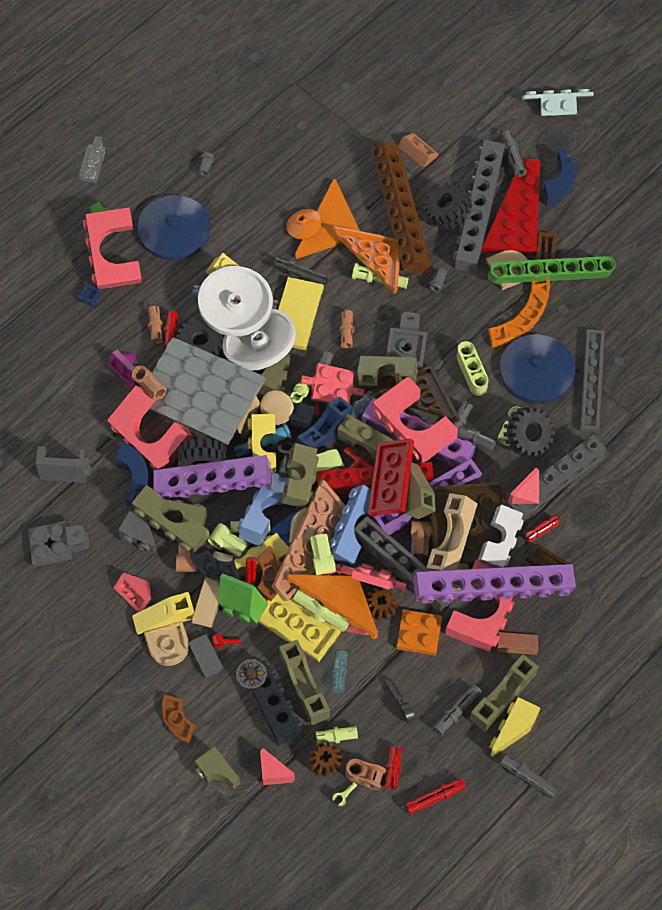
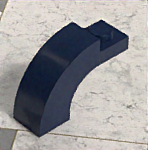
M566 148L558 149L557 163L560 175L553 180L544 182L543 194L546 206L556 204L565 199L574 186L577 164L576 162H571V157L569 154L567 155Z
M339 396L327 405L321 418L310 429L297 437L296 443L321 450L336 436L338 427L348 414L351 415L354 407Z
M121 442L115 461L118 468L126 470L132 476L125 499L127 507L133 508L132 502L146 485L149 486V475L141 454L133 447Z

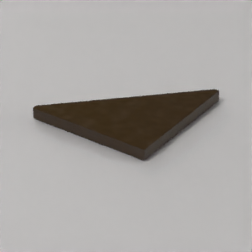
M430 365L418 369L416 385L420 388V399L409 407L443 418L446 416L449 420L458 422L459 416L433 366ZM393 377L378 382V386L364 387L365 393L381 397L396 386V379Z

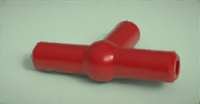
M346 447L343 453L354 461L349 468H359L360 466L373 467L363 456L358 455L351 448Z

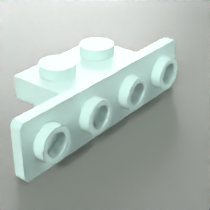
M579 89L578 93H571V90H561L560 94H554V91H543V94L536 95V91L526 92V95L522 96V100L540 99L541 116L576 115V98L592 97L594 95L593 92H589V89Z

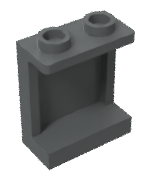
M38 446L36 467L40 480L87 482V476L91 475V465H89V457L86 456L85 450H80L79 459L49 458L46 447Z

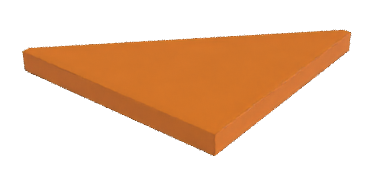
M336 179L332 181L317 210L322 219L321 227L313 236L302 239L295 253L296 259L343 244L332 233L333 226L360 231Z
M333 226L332 233L396 294L400 256L395 238Z
M287 575L286 581L288 583H294L300 587V591L312 599L315 597L324 603V607L335 614L339 613L357 629H363L369 633L372 639L377 638L378 632L359 580L352 579V576Z

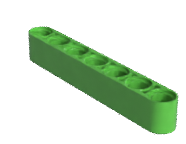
M608 256L496 262L488 272V279L492 283L501 284L607 278L614 270L616 263L613 258ZM602 265L608 266L609 270H605ZM584 266H589L591 271H587ZM566 267H571L573 272L568 271ZM530 268H534L537 274L532 273ZM548 268H553L555 273L550 272ZM512 269L518 270L519 274H514ZM494 270L500 271L501 275H496Z

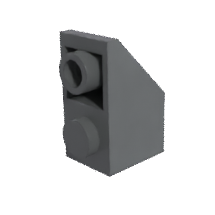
M129 511L118 530L121 540L126 544L132 543L137 545L144 552L150 551L155 554L156 546L147 519L144 517L140 518L135 513Z

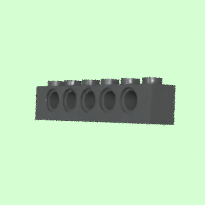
M592 435L539 475L538 504H511L508 498L506 500L507 507L523 513L521 519H524L603 459L606 447Z
M366 517L354 528L357 542L415 591L413 578L416 572H428L430 570L369 517ZM432 585V588L434 590L440 591V587L438 585ZM434 600V602L428 604L441 613L451 602Z

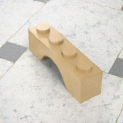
M449 493L444 510L447 518V533L443 543L431 551L427 568L431 571L458 569L477 507V503L467 496Z

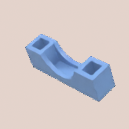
M271 472L272 484L260 487V491L255 492L252 500L253 504L248 505L245 518H241L237 527L240 530L239 539L258 546L262 545L268 533L270 521L264 516L262 511L271 505H283L281 503L283 489L289 478H282L279 474Z
M365 485L353 488L350 491V499L342 510L340 522L335 526L334 537L329 541L331 555L333 554L334 561L341 565L348 566L354 564L361 548L355 538L354 526L359 516L369 515L371 489Z

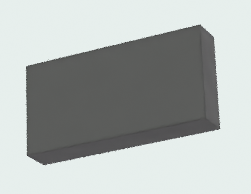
M206 634L188 642L205 679L224 670Z

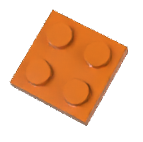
M403 610L397 649L436 656L442 616Z

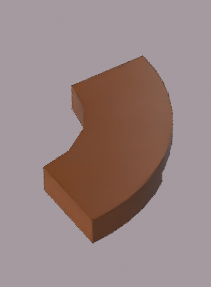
M269 546L257 558L262 571L261 582L257 589L272 601L277 593L271 586L281 567V562L277 553Z
M164 694L162 700L164 722L175 738L189 745L196 724L190 722L183 713L184 701L182 699Z

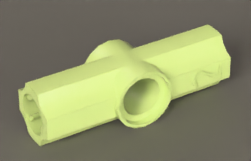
M300 588L298 589L293 600L310 610L315 620L319 622L327 621L343 632L348 628L350 623L347 622L345 617L339 613H333L323 606L324 603L315 597L312 599L300 591Z

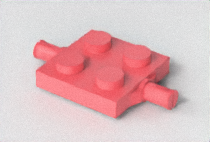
M318 363L313 378L304 375L301 377L300 383L311 385V401L329 404L340 396L350 403L352 395L359 397L364 395V389L353 387L354 371Z
M369 564L358 565L356 568L345 565L341 567L340 573L351 575V578L386 589L395 588L405 591L407 583L396 581V576L392 575L393 572L389 570H374V567Z

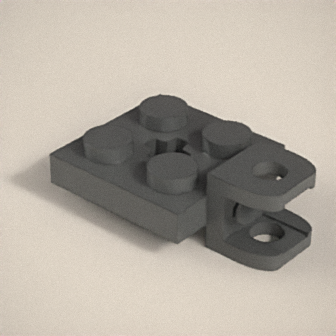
M404 312L401 317L400 329L390 327L386 357H414L417 359V368L421 369L423 368L427 332L419 331L420 317L418 313ZM405 345H409L411 350L405 352L401 347L404 348Z
M67 521L28 529L32 565L34 567L71 560L72 552L82 551L89 547L88 533L84 531L81 525L69 527ZM49 540L55 541L51 548L46 545Z

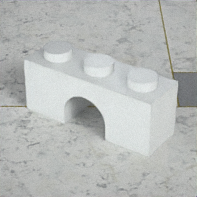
M504 505L496 508L491 526L500 530L502 539L499 544L490 541L485 542L478 557L479 561L496 568H504V566L508 565L510 548H514L517 541L515 537L516 532L523 525V520L521 519L523 513Z

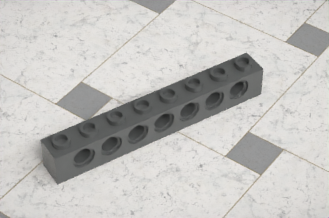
M484 140L483 147L479 146L477 157H480V160L475 162L474 172H476V176L472 175L470 184L473 189L468 192L473 205L470 208L471 213L467 214L468 218L465 221L462 220L460 231L463 232L462 236L458 235L456 246H459V249L454 251L453 261L456 262L455 269L473 273L477 272L505 149V144Z

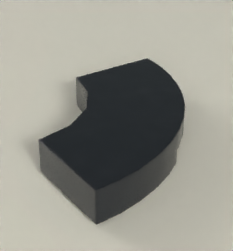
M209 550L190 556L198 571L211 580L220 582L222 573L241 580L234 561H220L213 557Z

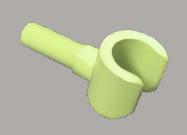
M353 782L342 793L334 794L333 801L337 797H342L343 800L338 806L345 805L346 797L357 784Z

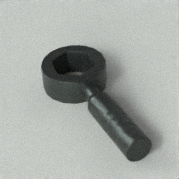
M284 441L278 445V455L282 458L279 476L282 478L287 475L290 450H284L293 447L295 443L291 441Z
M386 680L385 684L395 701L399 703V710L405 722L409 724L415 721L410 705L407 702H403V697L393 680Z

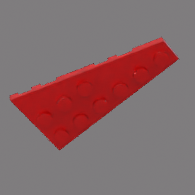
M522 159L526 174L521 177L514 176L483 244L482 252L501 253L513 250L521 254L536 255L540 160Z

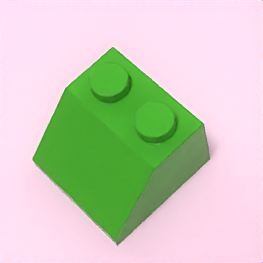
M222 573L218 603L223 608L222 611L231 617L233 615L238 616L243 622L249 623L251 621L257 624L268 606L267 601L255 586Z

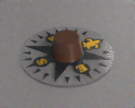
M253 659L242 662L236 671L238 682L243 687L249 689L261 686L267 675L265 666Z

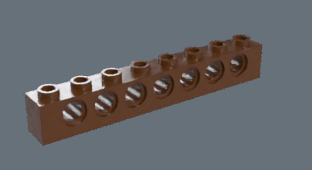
M382 141L372 149V154L403 271L420 275L431 266L402 155L399 145Z

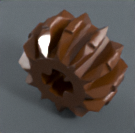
M383 587L381 591L374 588L373 593L368 592V599L366 601L372 618L378 616V620L381 621L383 616L388 620L389 614L395 615V609L398 608V603L395 602L397 596L392 595L391 589L385 592ZM378 602H379L380 604H381V602H384L385 605L382 604V606H380V605H378Z
M323 742L322 748L316 744L315 751H310L309 753L311 758L308 759V763L312 765L311 770H318V776L325 772L327 778L330 771L336 775V768H342L341 761L343 760V755H339L341 752L340 748L334 749L333 743L326 747V742ZM323 757H328V762H324Z

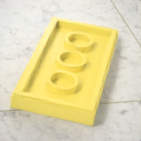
M290 277L287 279L278 310L286 313L294 324L296 338L292 348L306 350L324 289L323 284Z
M278 594L272 601L267 599L268 606L258 621L288 643L298 639L303 652L318 663L342 632L327 621L319 622L312 617V612L294 601L293 597L288 601H283Z

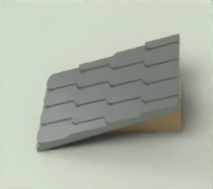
M172 338L152 372L167 388L166 395L162 399L156 400L149 409L228 445L233 435L244 438L248 431V418H252V414H258L260 402L256 395L266 378L198 347Z

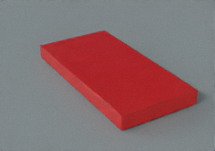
M411 438L378 443L368 514L371 517L405 512L414 440Z

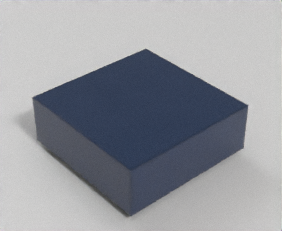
M86 283L77 299L82 303L95 307L103 291Z

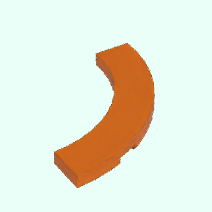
M549 280L532 281L529 300L518 316L500 326L488 328L492 348L520 338L538 322L547 305L550 291Z

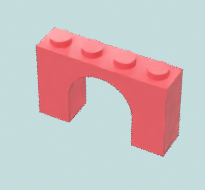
M130 208L86 214V220H83L84 230L89 232V238H86L87 248L92 250V256H89L90 266H94L95 273L92 274L93 284H97L99 289L142 283L138 261L113 264L106 261L100 254V244L107 235L114 232L133 230Z
M407 377L373 402L372 413L377 420H381L385 424L387 431L393 433L397 440L409 438L414 440L412 458L420 463H424L457 439L458 429L446 416L429 429L423 431H414L403 425L399 417L400 414L420 399V388Z
M135 386L107 421L112 425L111 429L117 434L121 433L125 437L123 440L128 445L134 446L144 459L147 458L150 461L149 465L153 469H168L178 458L179 445L184 444L185 441L190 442L195 436L182 424L174 422L159 441L148 444L141 436L140 422L155 400L142 387Z
M476 560L472 569L496 567ZM510 581L514 587H518L517 582ZM491 582L493 587L499 588L496 582ZM471 583L472 586L479 588L477 583ZM513 596L510 599L494 597L498 603V610L494 615L486 619H475L453 611L445 635L490 652L492 646L496 647L500 636L497 634L499 630H504L507 622L505 618L506 613H511L515 603L512 601Z

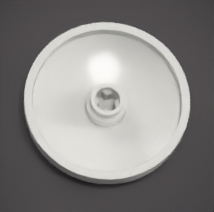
M229 266L216 270L204 280L199 290L198 308L201 317L210 328L227 336H244L257 331L267 322L272 311L273 296L270 286L260 274L249 268Z
M272 309L267 322L257 331L244 336L225 335L223 338V351L229 362L240 367L242 366L248 370L267 368L288 354L295 342L296 330L291 318L286 313Z

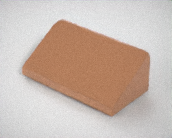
M414 133L404 136L399 144V148L421 167L427 166L439 155Z
M498 632L500 638L497 644V652L537 655L538 635Z

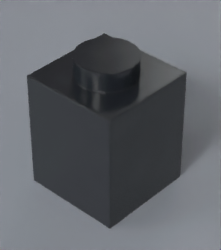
M296 403L291 416V429L301 432L310 429L315 419V408Z

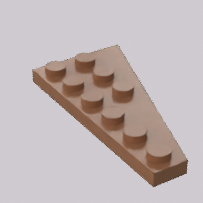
M325 480L319 482L271 586L283 601H288L300 588L294 583L286 581L288 574L312 575L315 572L310 537L327 534L329 542L334 537L335 526L342 518L341 513L345 504ZM356 520L354 528L360 523L358 520Z

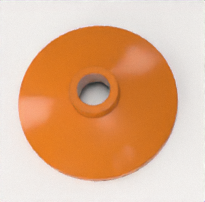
M303 209L294 213L289 218L286 228L291 237L306 239L313 236L320 229L322 219L317 211Z

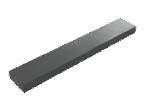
M586 329L580 419V431L599 433L605 337V331Z

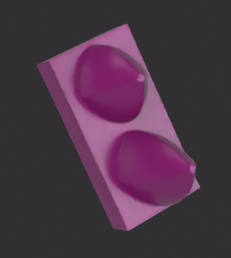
M115 350L111 353L108 365L133 389L139 385L132 378V372L137 367L132 364L136 355L132 353L121 354L118 350Z

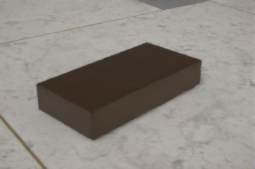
M537 543L526 557V561L533 566L570 564Z

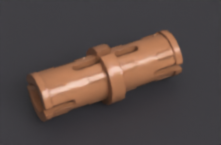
M150 306L148 308V328L151 332V342L154 343L155 340V344L163 342L161 331L163 324L160 320V309L158 306Z
M345 310V312H341V347L351 348L353 346L352 336L354 333L353 312Z

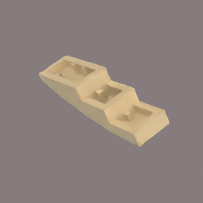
M214 552L213 557L224 562L233 561L234 557L233 555ZM205 577L192 623L212 627L220 606L218 603L220 582Z

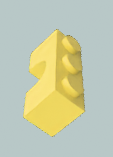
M252 414V418H248V430H252V438H248L249 449H252L253 457L266 455L271 462V472H276V452H266L260 446V440L264 435L275 433V414Z

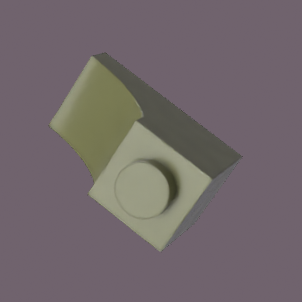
M213 747L195 760L196 768L194 770L200 779L205 778L207 782L211 780L224 781L233 789L240 784L239 777L216 747Z

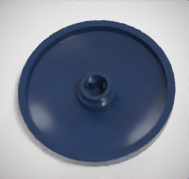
M181 195L164 196L151 202L142 211L138 220V235L143 247L153 256L169 261L183 260L197 254L206 245L210 236V220L206 210L197 201Z
M527 335L516 339L505 349L500 362V376L506 389L516 398L532 404H546L561 398L570 389L575 376V362L570 351L560 341L546 335Z

